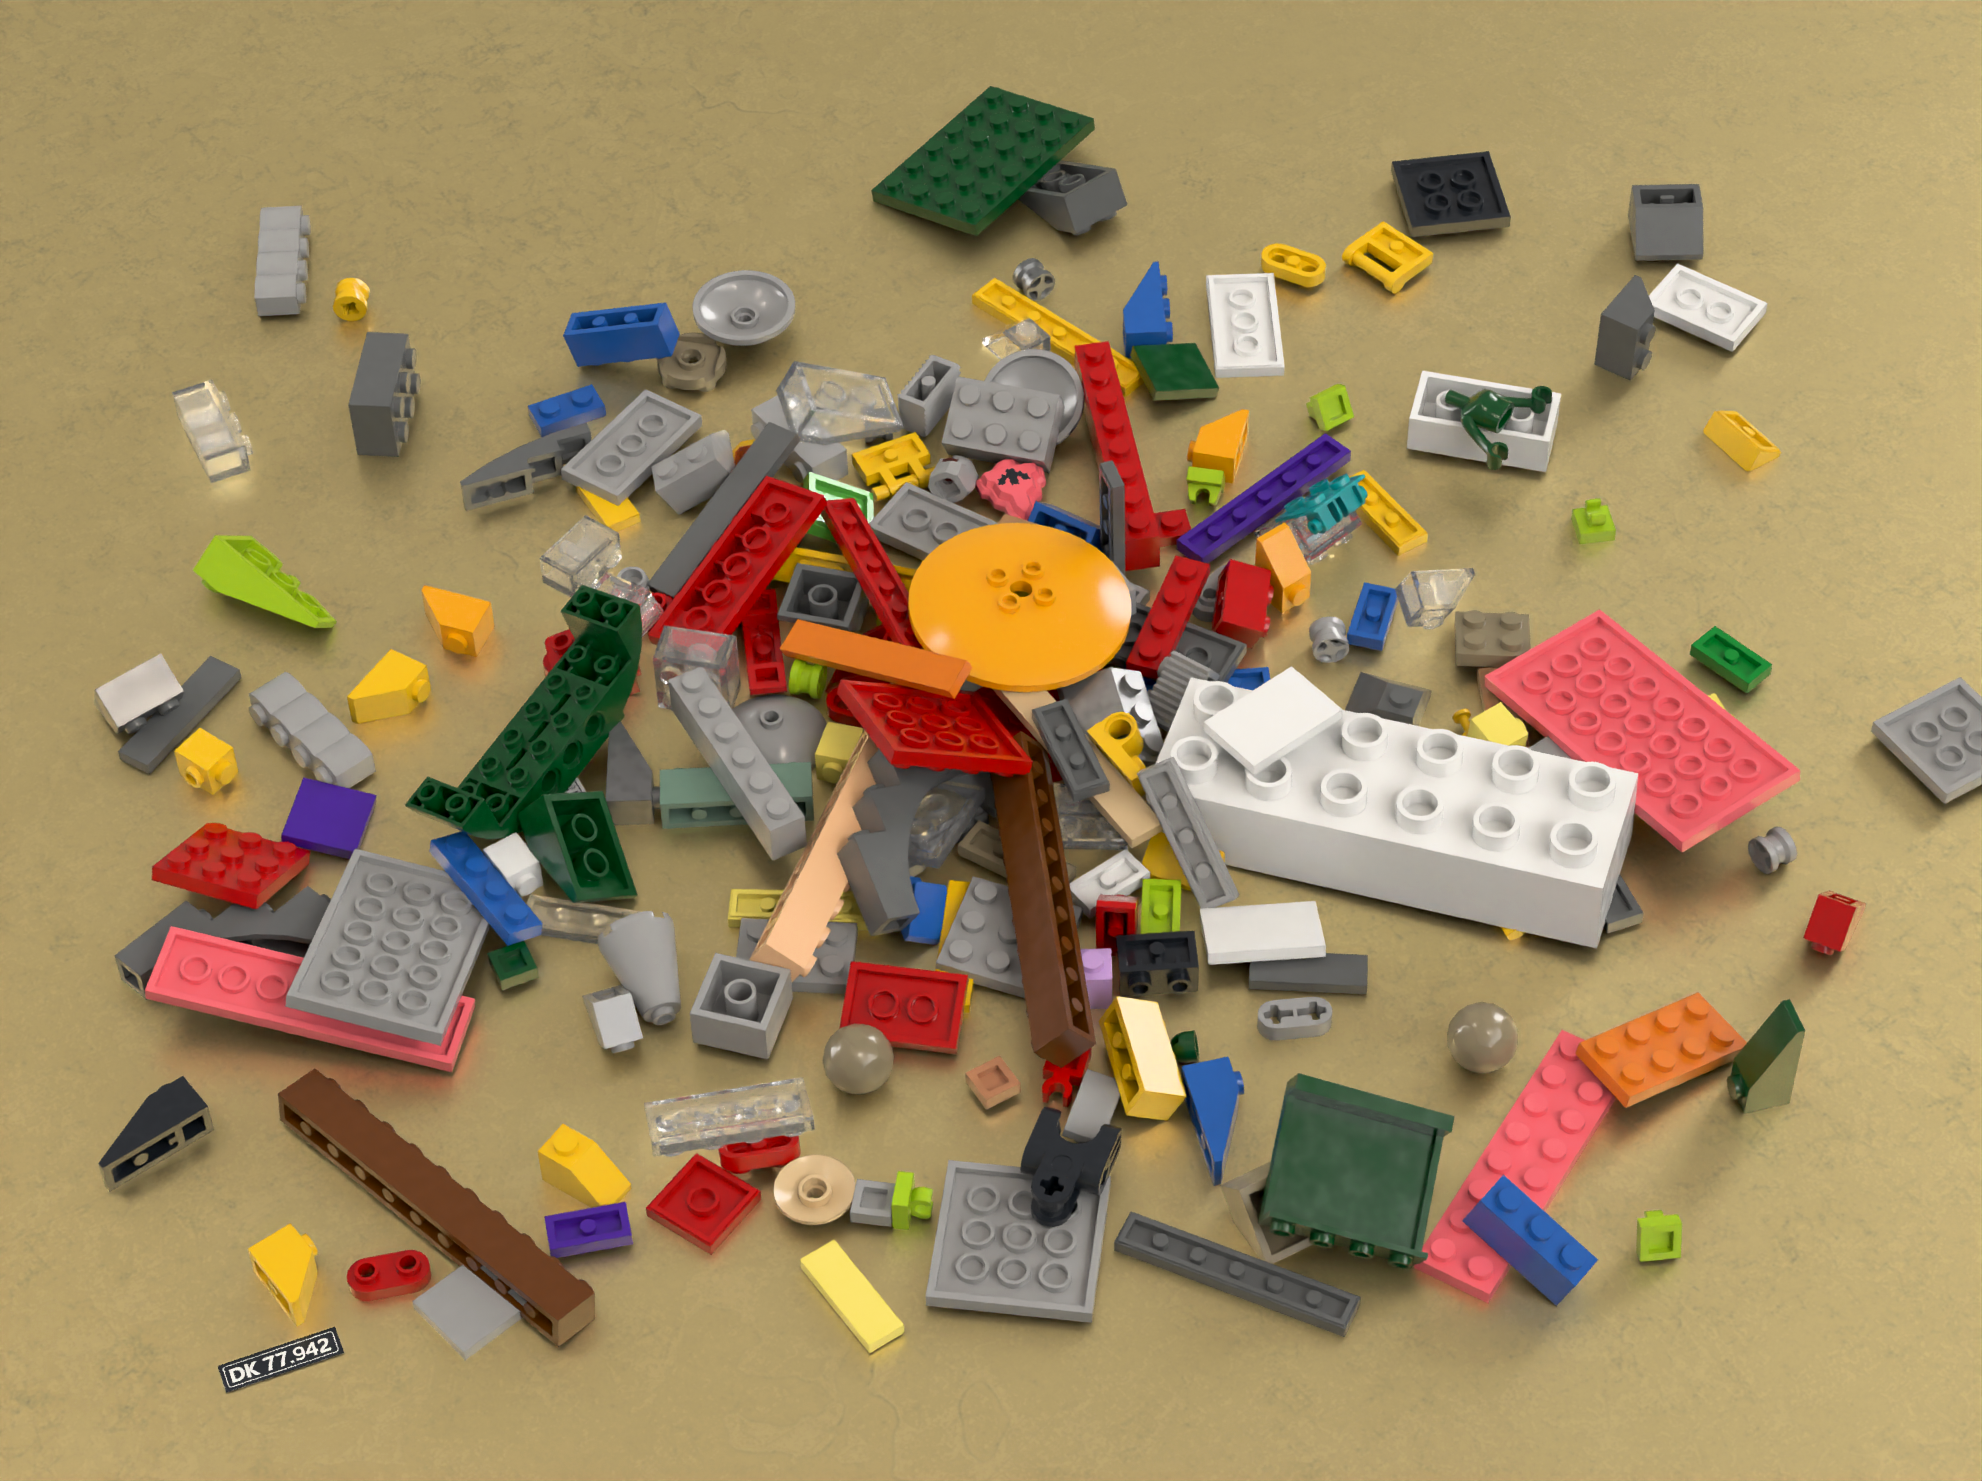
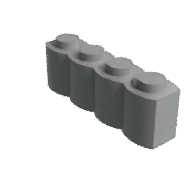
M302 205L261 208L256 262L257 276L255 278V302L258 316L299 314L301 304L306 303V287L302 281L308 280V268L306 260L303 259L309 258V242L305 235L311 234L309 215H303Z
M288 672L282 673L249 693L251 702L249 713L255 723L259 726H266L276 743L281 747L286 746L289 748L297 763L303 768L307 766L311 769L317 781L350 788L376 772L373 754L357 736L350 733L336 716L329 713L315 696L306 692L299 681Z

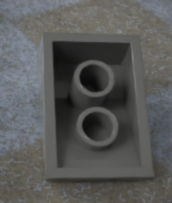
M1060 160L1018 198V200L1055 229L1070 232L1072 235L1088 232L1092 224L1115 217L1117 215L1116 211L1127 206L1115 168Z

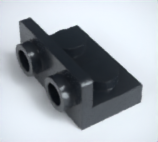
M1195 931L1116 935L1119 990L1121 996L1142 997L1154 994H1184L1186 992L1198 991L1199 963Z

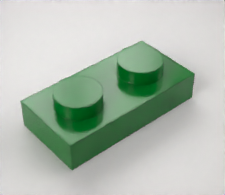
M1716 626L1691 644L1690 655L1745 693L1750 692L1771 675L1772 664Z

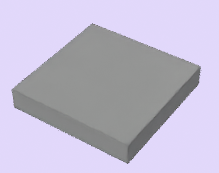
M464 1265L457 1268L412 1301L414 1309L464 1360L522 1319L517 1308ZM485 1266L481 1267V1269L486 1274H488L494 1281L498 1279V1277L494 1275L490 1270H488ZM513 1289L508 1291L521 1305L527 1302Z

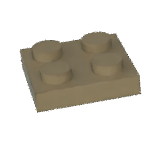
M1476 610L1455 612L1456 666L1499 668L1531 649L1529 614H1518L1515 612L1483 613Z

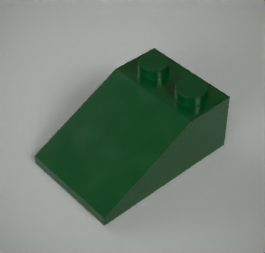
M603 791L543 794L518 813L529 850L573 903L632 899L638 895Z

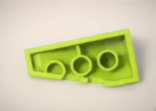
M215 535L193 569L203 579L201 581L202 584L215 593L231 596L314 628H333L337 622L313 596L297 589L301 584L295 576H288L281 572L280 568L283 563L252 536Z

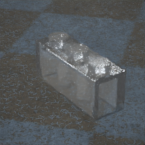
M212 379L172 392L177 416L210 483L250 471L248 456L253 454V450L247 435H240L242 430L236 413L229 414L228 412L231 409L225 392H218Z

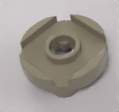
M692 332L679 335L673 355L657 359L658 372L662 377V383L670 389L678 388L682 390H700L703 392L713 390L716 387V381L724 375L726 370L725 349L723 346H718L716 340L703 333ZM691 359L697 360L695 363H689Z

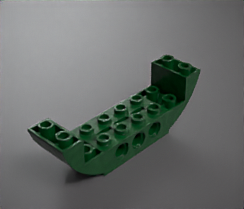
M581 585L561 610L575 639L572 645L457 788L427 776L406 802L405 806L420 815L475 837L499 839L506 838L515 832L523 831L518 813L543 794L565 793L607 740L609 732L625 717L623 710L633 688L642 647L640 605Z

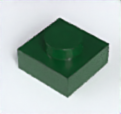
M525 941L487 953L489 964L502 991L539 978L538 968Z

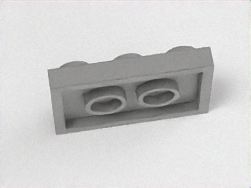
M741 918L737 958L750 959L769 919ZM827 923L826 926L831 931L819 949L815 948L812 954L817 957L813 968L806 977L799 975L792 982V992L845 994L850 963L855 961L858 936L857 923Z

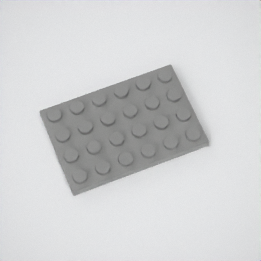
M354 849L287 993L285 1007L441 1046L487 936L490 924L446 871Z

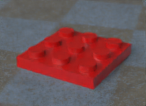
M206 823L152 866L151 880L258 909L309 865L310 851L298 848L290 842H276L262 838L261 835L254 832L243 833L228 829L226 825L221 823Z

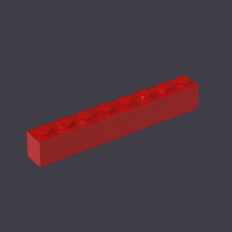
M1109 341L1075 345V370L1083 386L1085 399L1084 413L1098 469L1100 463L1113 460L1125 485V571L1160 567V534Z

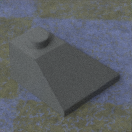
M1360 672L1345 710L1355 713H1371L1383 719L1419 726L1432 690Z

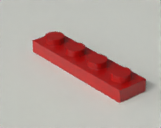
M1175 555L1126 661V670L1139 671L1142 676L1154 679L1159 678L1157 675L1159 665L1165 657H1170L1171 652L1175 651L1210 575V564Z

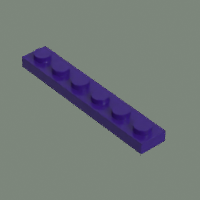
M1323 434L1178 538L1176 550L1189 559L1209 564L1282 511L1286 504L1301 497L1309 491L1311 486L1326 479L1347 464L1351 459V450L1328 434Z

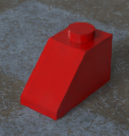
M1830 890L1818 894L1803 938L1812 941V949L1828 955H1833L1835 950L1839 952L1846 950L1867 903Z
M1119 894L1099 895L1096 903V949L1111 948V956L1117 957L1116 935L1137 934L1139 897Z

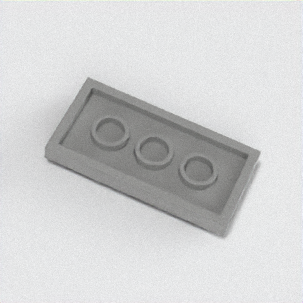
M645 389L561 468L562 480L577 487L579 486L619 506L653 474L652 466L670 457L702 426V415Z

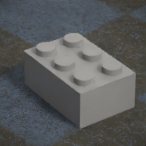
M957 376L942 445L948 455H957L991 463H998L1005 459H1014L1019 464L1035 462L1037 466L1043 468L1044 472L1050 473L1065 406L1059 394Z

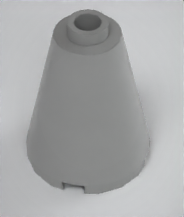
M643 911L630 914L610 924L612 932L606 937L601 932L598 936L597 944L623 988L631 992L634 1005L643 1019L647 1022H653L655 1025H663L674 1020L676 1014L681 1009L675 927L668 913L662 912L664 918L655 917L653 911Z

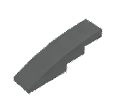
M587 422L551 433L519 446L487 463L460 481L465 510L468 511L534 493L533 483L561 476L563 465L567 464L592 440Z

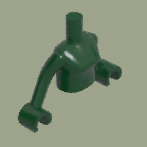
M1537 386L1532 390L1531 398H1516L1503 396L1488 389L1478 391L1471 397L1449 390L1445 397V403L1462 409L1460 420L1463 428L1486 453L1488 468L1498 470L1502 466V460L1508 459V447L1501 442L1491 443L1479 428L1498 434L1511 418L1514 407L1531 408L1536 414L1543 413L1546 404H1550L1552 401V391L1546 386Z

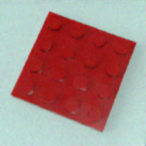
M840 680L837 694L888 762L894 767L908 769L910 766H919L937 772H942L945 769H957L968 774H978L980 771L994 772L1004 777L1030 773L1033 761L977 692L959 690L954 699L903 685Z

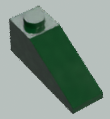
M1790 999L1783 1000L1734 1058L1731 1076L1727 1077V1087L1731 1098L1738 1100L1744 1114L1790 1103L1805 1035V1029Z

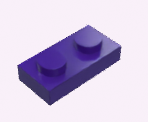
M626 1202L544 1216L550 1254L556 1258L633 1244Z

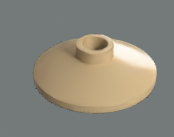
M807 1155L789 1162L779 1172L774 1183V1198L780 1211L789 1219L806 1225L825 1224L841 1217L852 1205L855 1191V1180L849 1168L841 1161L825 1155ZM812 1196H820L819 1198H810Z

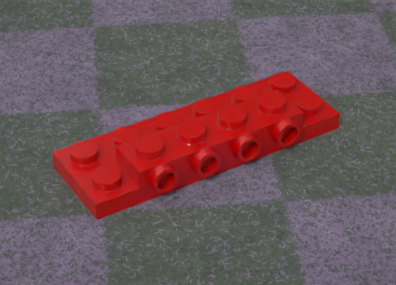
M766 475L648 633L651 643L710 665L825 509L827 501L824 495Z

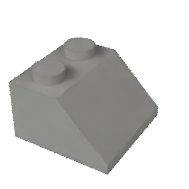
M725 429L692 443L690 446L651 467L656 492L678 515L713 497L735 468L729 433Z

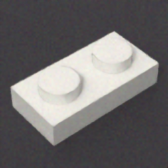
M1125 849L1071 882L1072 901L1076 906L1082 907L1083 913L1091 919L1096 916V903L1100 894L1128 896L1142 887L1143 879H1150V871Z

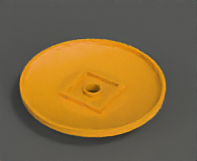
M1001 523L982 526L960 533L935 548L922 561L914 574L909 590L908 612L913 632L924 650L964 659L970 663L973 668L966 678L967 681L996 690L1040 692L1069 686L1082 681L1102 669L1113 659L1123 645L1129 631L1131 599L1126 582L1113 562L1104 553L1085 540L1065 531L1043 525ZM1024 591L1029 595L1026 597H1019L1017 594L1013 592Z

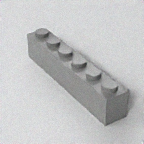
M703 666L669 679L672 711L772 861L806 847L805 816Z

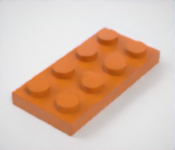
M1698 992L1580 1042L1575 1054L1622 1105L1627 1108L1734 1061V1058L1747 1042Z

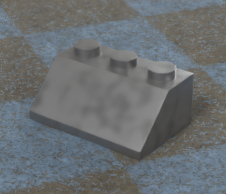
M1110 667L1098 671L1082 681L1057 688L1060 701L1068 700L1088 738L1087 730L1109 715L1116 712H1125L1132 715L1137 722L1144 745L1138 757L1146 768L1156 764L1164 743L1141 672ZM1128 734L1121 735L1117 739H1123L1127 737Z

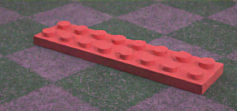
M173 926L170 927L145 988V996L149 1000L449 1072L453 1071L475 1008L474 998L461 996L441 1046L285 1007L287 993L304 959L303 957Z
M1561 1030L1423 1245L1422 1252L1428 1253V1258L1420 1264H1414L1415 1269L1486 1303L1490 1302L1511 1265L1462 1220L1503 1175L1546 1212L1616 1099L1575 1054L1578 1044L1584 1041V1039Z

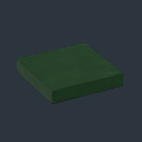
M1196 343L1137 345L1132 347L1130 356L1154 401L1217 397L1219 386Z

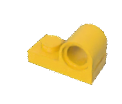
M1113 713L1088 729L1087 733L1095 746L1142 797L1146 793L1137 773L1146 768V766L1138 757L1144 747L1140 730L1135 718L1129 713ZM1128 734V736L1123 739H1117L1121 735Z

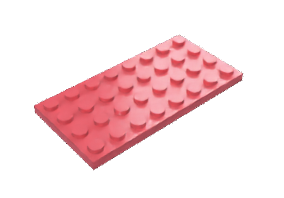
M1600 609L1484 676L1485 687L1541 735L1544 737L1548 736L1571 759L1583 762H1599L1611 768L1639 773L1634 813L1682 853L1800 781V769Z

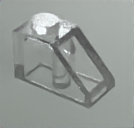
M1031 318L1011 323L982 338V344L1000 360L1012 353L1027 349H1041L1051 352V336Z
M1474 569L1411 571L1395 588L1407 627L1423 626L1424 629H1434L1442 625L1444 619L1456 608L1475 576Z

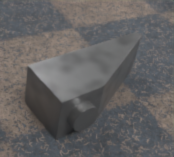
M620 721L609 732L606 802L614 825L654 824L655 809H660V786H654L651 768Z

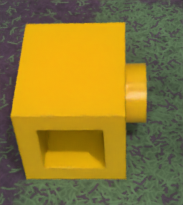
M201 728L174 750L180 775L191 786L195 788L200 787L212 795L223 785L231 782L239 772L233 747Z

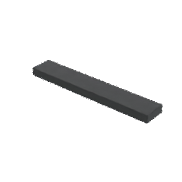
M768 422L647 583L651 592L665 593L672 599L680 592L691 577L694 569L701 564L710 552L713 544L721 537L730 525L733 517L739 513L766 475L773 478L800 442L797 433Z
M1132 1211L1129 1213L1114 1242V1251L1345 1337L1360 1306V1296Z

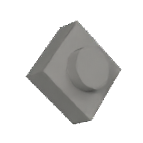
M857 1179L850 1209V1222L891 1227V1203L895 1183Z

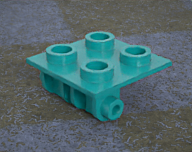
M1343 474L1331 482L1328 479L1317 482L1309 488L1311 494L1307 497H1298L1284 506L1286 512L1275 519L1276 523L1306 516L1309 520L1307 526L1310 532L1313 534H1324L1335 524L1342 521L1343 517H1347L1365 504V499L1368 496L1367 491L1364 487L1358 485V482L1364 479L1365 475L1362 474L1349 478L1348 474Z

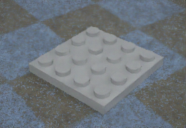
M948 1160L926 1291V1306L1092 1323L1111 1176H1109L1100 1196L1081 1191L1068 1221L1060 1226L1048 1227L1037 1223L1032 1217L1031 1203L1033 1196L1031 1184L1034 1176L1021 1173L1020 1167Z

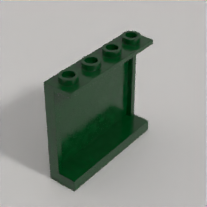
M1298 1073L1286 1085L1258 1224L1269 1226V1231L1278 1236L1293 1237L1294 1234L1309 1237V1243L1315 1246L1332 1248L1335 1244L1349 1248L1348 1253L1356 1257L1370 1259L1375 1255L1388 1259V1264L1393 1267L1412 1269L1414 1264H1420L1428 1258V1253L1422 1252L1443 1138L1452 1132L1455 1116Z

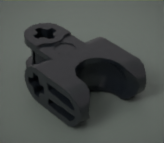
M1044 1106L1025 1147L1020 1167L1021 1173L1034 1176L1031 1184L1033 1196L1031 1213L1037 1223L1048 1227L1060 1226L1071 1217L1081 1191L1099 1196L1102 1194L1120 1152L1122 1128L1103 1124L1096 1137L1085 1143H1071L1060 1136L1061 1127L1059 1119L1061 1118V1111Z

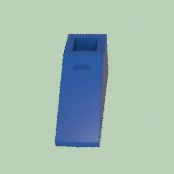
M1159 261L1152 263L1123 309V342L1125 357L1131 358L1130 353L1133 346L1159 345L1173 342L1172 322H1166L1165 320L1170 319L1169 298H1163V296H1167V276L1160 275Z

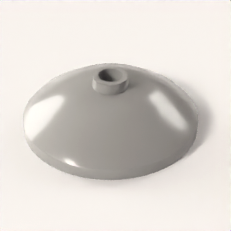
M741 270L719 275L705 283L699 289L693 301V317L698 328L708 337L734 346H750L771 340L781 334L791 324L795 315V298L788 285L779 278L760 271Z
M1027 349L1012 353L1000 360L984 380L1059 394L1065 409L1056 445L1064 441L1074 431L1082 417L1085 403L1082 382L1072 365L1053 352L1041 349Z
M773 694L749 699L732 709L769 764L811 762L812 770L816 768L815 752L827 723L823 715L813 705L796 697Z

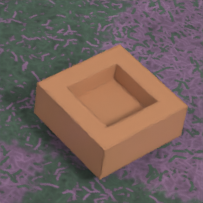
M1000 1056L965 1073L967 1085L986 1110L1021 1093V1083Z

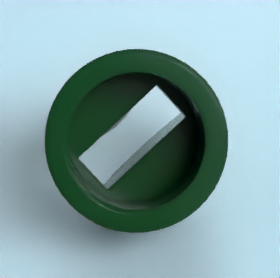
M1195 1030L1176 1034L1170 1042L1176 1060L1180 1063L1199 1062V1047Z

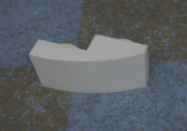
M1087 1069L1062 1136L1073 1139L1077 1143H1085L1096 1137L1103 1124L1110 1125L1120 1099L1115 1078Z

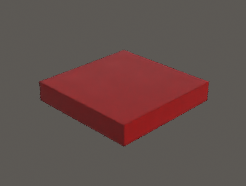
M696 1153L646 1207V1214L649 1218L712 1255L759 1203L761 1191Z

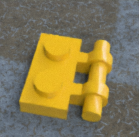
M916 432L852 454V464L866 486L878 482L881 483L880 486L871 489L873 499L876 502L886 498L891 500L906 482L921 489L928 488L931 472L936 467L924 469L923 466L931 464V457ZM906 472L910 473V475L897 480L895 479V476H898Z

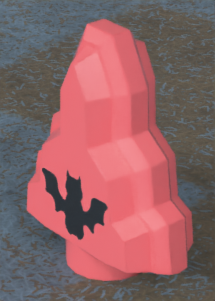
M1005 459L998 462L991 471L983 473L976 480L975 488L981 499L990 501L994 509L1028 521L1035 502L1042 500L1041 488L1046 486V478L1043 468L1037 466L1035 462L1019 464L1014 459Z

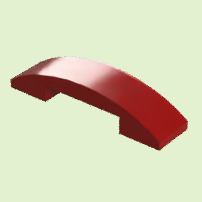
M775 589L764 590L742 620L750 695L787 692L783 654L780 650L781 636L779 620L777 619L778 607Z

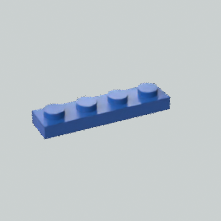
M460 831L431 840L429 850L431 855L507 946L541 935L543 923L467 833Z

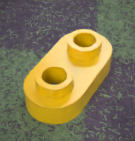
M1279 243L1266 246L1261 253V268L1265 273H1274L1275 277L1304 287L1319 285L1325 279V261L1315 254Z

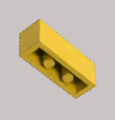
M1116 996L1098 1022L1127 1116L1168 1121L1187 1096L1158 1002Z

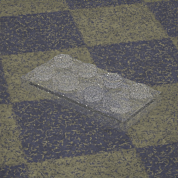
M803 1077L644 1103L654 1157L661 1155L673 1157L685 1151L697 1149L715 1150L724 1145L740 1142L757 1143L764 1138L782 1135L794 1137L804 1132L815 1130L813 1113Z

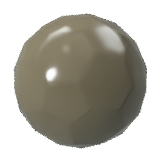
M1478 1002L1462 1008L1450 1021L1447 1032V1046L1453 1059L1460 1066L1473 1073L1486 1074L1501 1069L1513 1058L1518 1044V1029L1512 1017L1503 1008L1493 1003Z
M854 1023L840 1028L829 1038L822 1061L826 1076L835 1087L846 1093L864 1095L876 1091L888 1080L893 1068L894 1054L891 1043L880 1030L870 1025Z

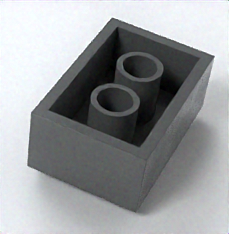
M367 332L348 404L357 455L399 457L402 443H407L409 426L407 421L408 418H413L415 402L413 397L414 394H419L421 385L420 374L414 371L416 366V349L410 347L408 334Z

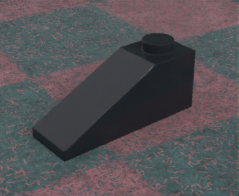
M184 1076L161 1086L156 1092L146 1098L98 1163L105 1187L109 1192L214 1130L208 1105Z

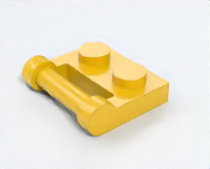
M1382 221L1347 246L1342 254V260L1350 266H1358L1384 283L1385 289L1396 294L1402 289L1405 282L1432 264L1433 253ZM1366 252L1370 253L1395 270L1390 272L1364 254Z

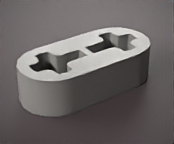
M1320 997L1268 1001L1261 1005L1258 1010L1257 1029L1264 1038L1269 1040L1322 1036L1331 1028L1332 1007L1329 1002ZM1316 1013L1319 1020H1312V1016L1309 1014ZM1277 1017V1020L1280 1023L1273 1024V1021L1270 1018Z

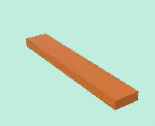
M797 619L780 647L782 653L787 657L954 699L973 668L964 659Z

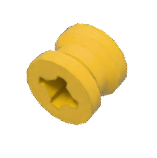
M346 278L337 283L333 311L338 317L347 321H357L365 316L370 294L366 283L356 278Z

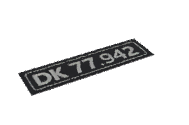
M332 1327L219 1365L218 1369L227 1393L343 1354L344 1351L336 1328Z

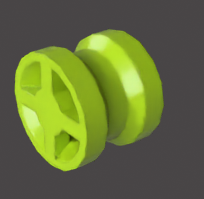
M795 659L789 676V693L799 695L803 692L808 693L811 698L820 699L826 685L827 666L808 664L806 661Z

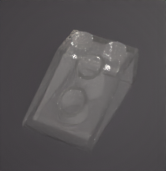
M794 361L776 390L789 430L797 433L802 443L829 445L900 432L903 428L885 377Z

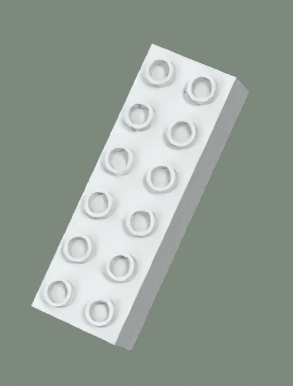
M1191 677L1156 763L1171 757L1175 758L1218 850L1225 853V865L1508 929H1517V931L1592 948L1598 947L1605 919L1632 836L1639 773L1611 768L1599 762H1583L1536 752L1524 746H1509L1457 735L1445 729H1429L1383 719L1371 713H1355L1342 710V719L1253 775L1204 732V721L1253 690L1234 687L1226 682L1206 681ZM1146 795V803L1153 810V807Z

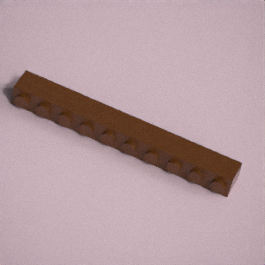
M1020 731L1013 738L1033 761L1030 773L1004 777L991 772L990 778L993 784L994 805L997 810L999 836L1004 856L1003 863L1006 869L1008 894L1013 914L1012 922L1015 927L1017 954L1020 960L1022 985L1027 1005L1026 1014L1031 1031V1046L1037 1056L1062 1068L1096 1045L1048 752L1039 742Z
M314 1068L278 1093L280 1121L459 1267L465 1266L517 1308L524 1320L557 1347L561 1346L595 1319V1293L585 1280H578L564 1268L559 1259L554 1256H548L536 1246L529 1235L518 1232L508 1224L500 1212L492 1211L479 1200L473 1190L462 1187L451 1178L449 1172L444 1167L436 1166L427 1159L418 1146L406 1142L396 1134L394 1128L388 1122H381L371 1114L362 1101L354 1100L346 1094L334 1079L325 1077ZM485 1266L494 1275H496L498 1279L494 1281L487 1273H485L481 1269V1267ZM513 1289L527 1302L521 1305L508 1291Z

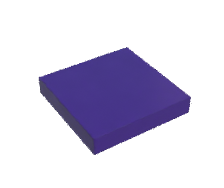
M303 777L281 834V842H290L297 847L350 859L354 849H360L376 805L377 795Z

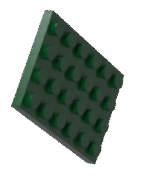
M990 86L871 190L873 201L978 236L1095 130L1094 118Z

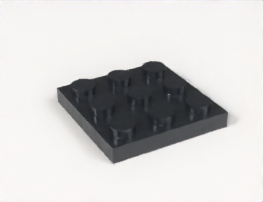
M1489 151L1392 161L1391 173L1411 237L1510 227L1511 216Z

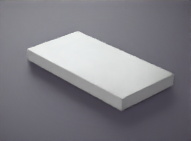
M1274 273L1206 275L1215 378L1284 376L1285 366Z

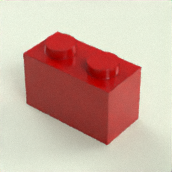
M1232 559L1228 561L1218 576L1211 631L1245 643L1249 649L1254 647L1260 637L1264 638L1267 635L1270 617L1266 616V611L1274 594V586L1270 585L1271 570Z

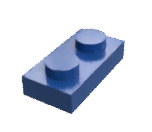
M592 384L528 405L529 417L541 437L606 416L605 405Z
M1364 582L1347 633V640L1350 645L1379 651L1383 650L1399 600L1400 589Z

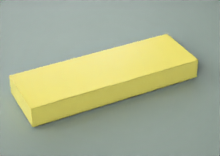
M835 1240L800 1259V1268L869 1353L904 1333V1324Z

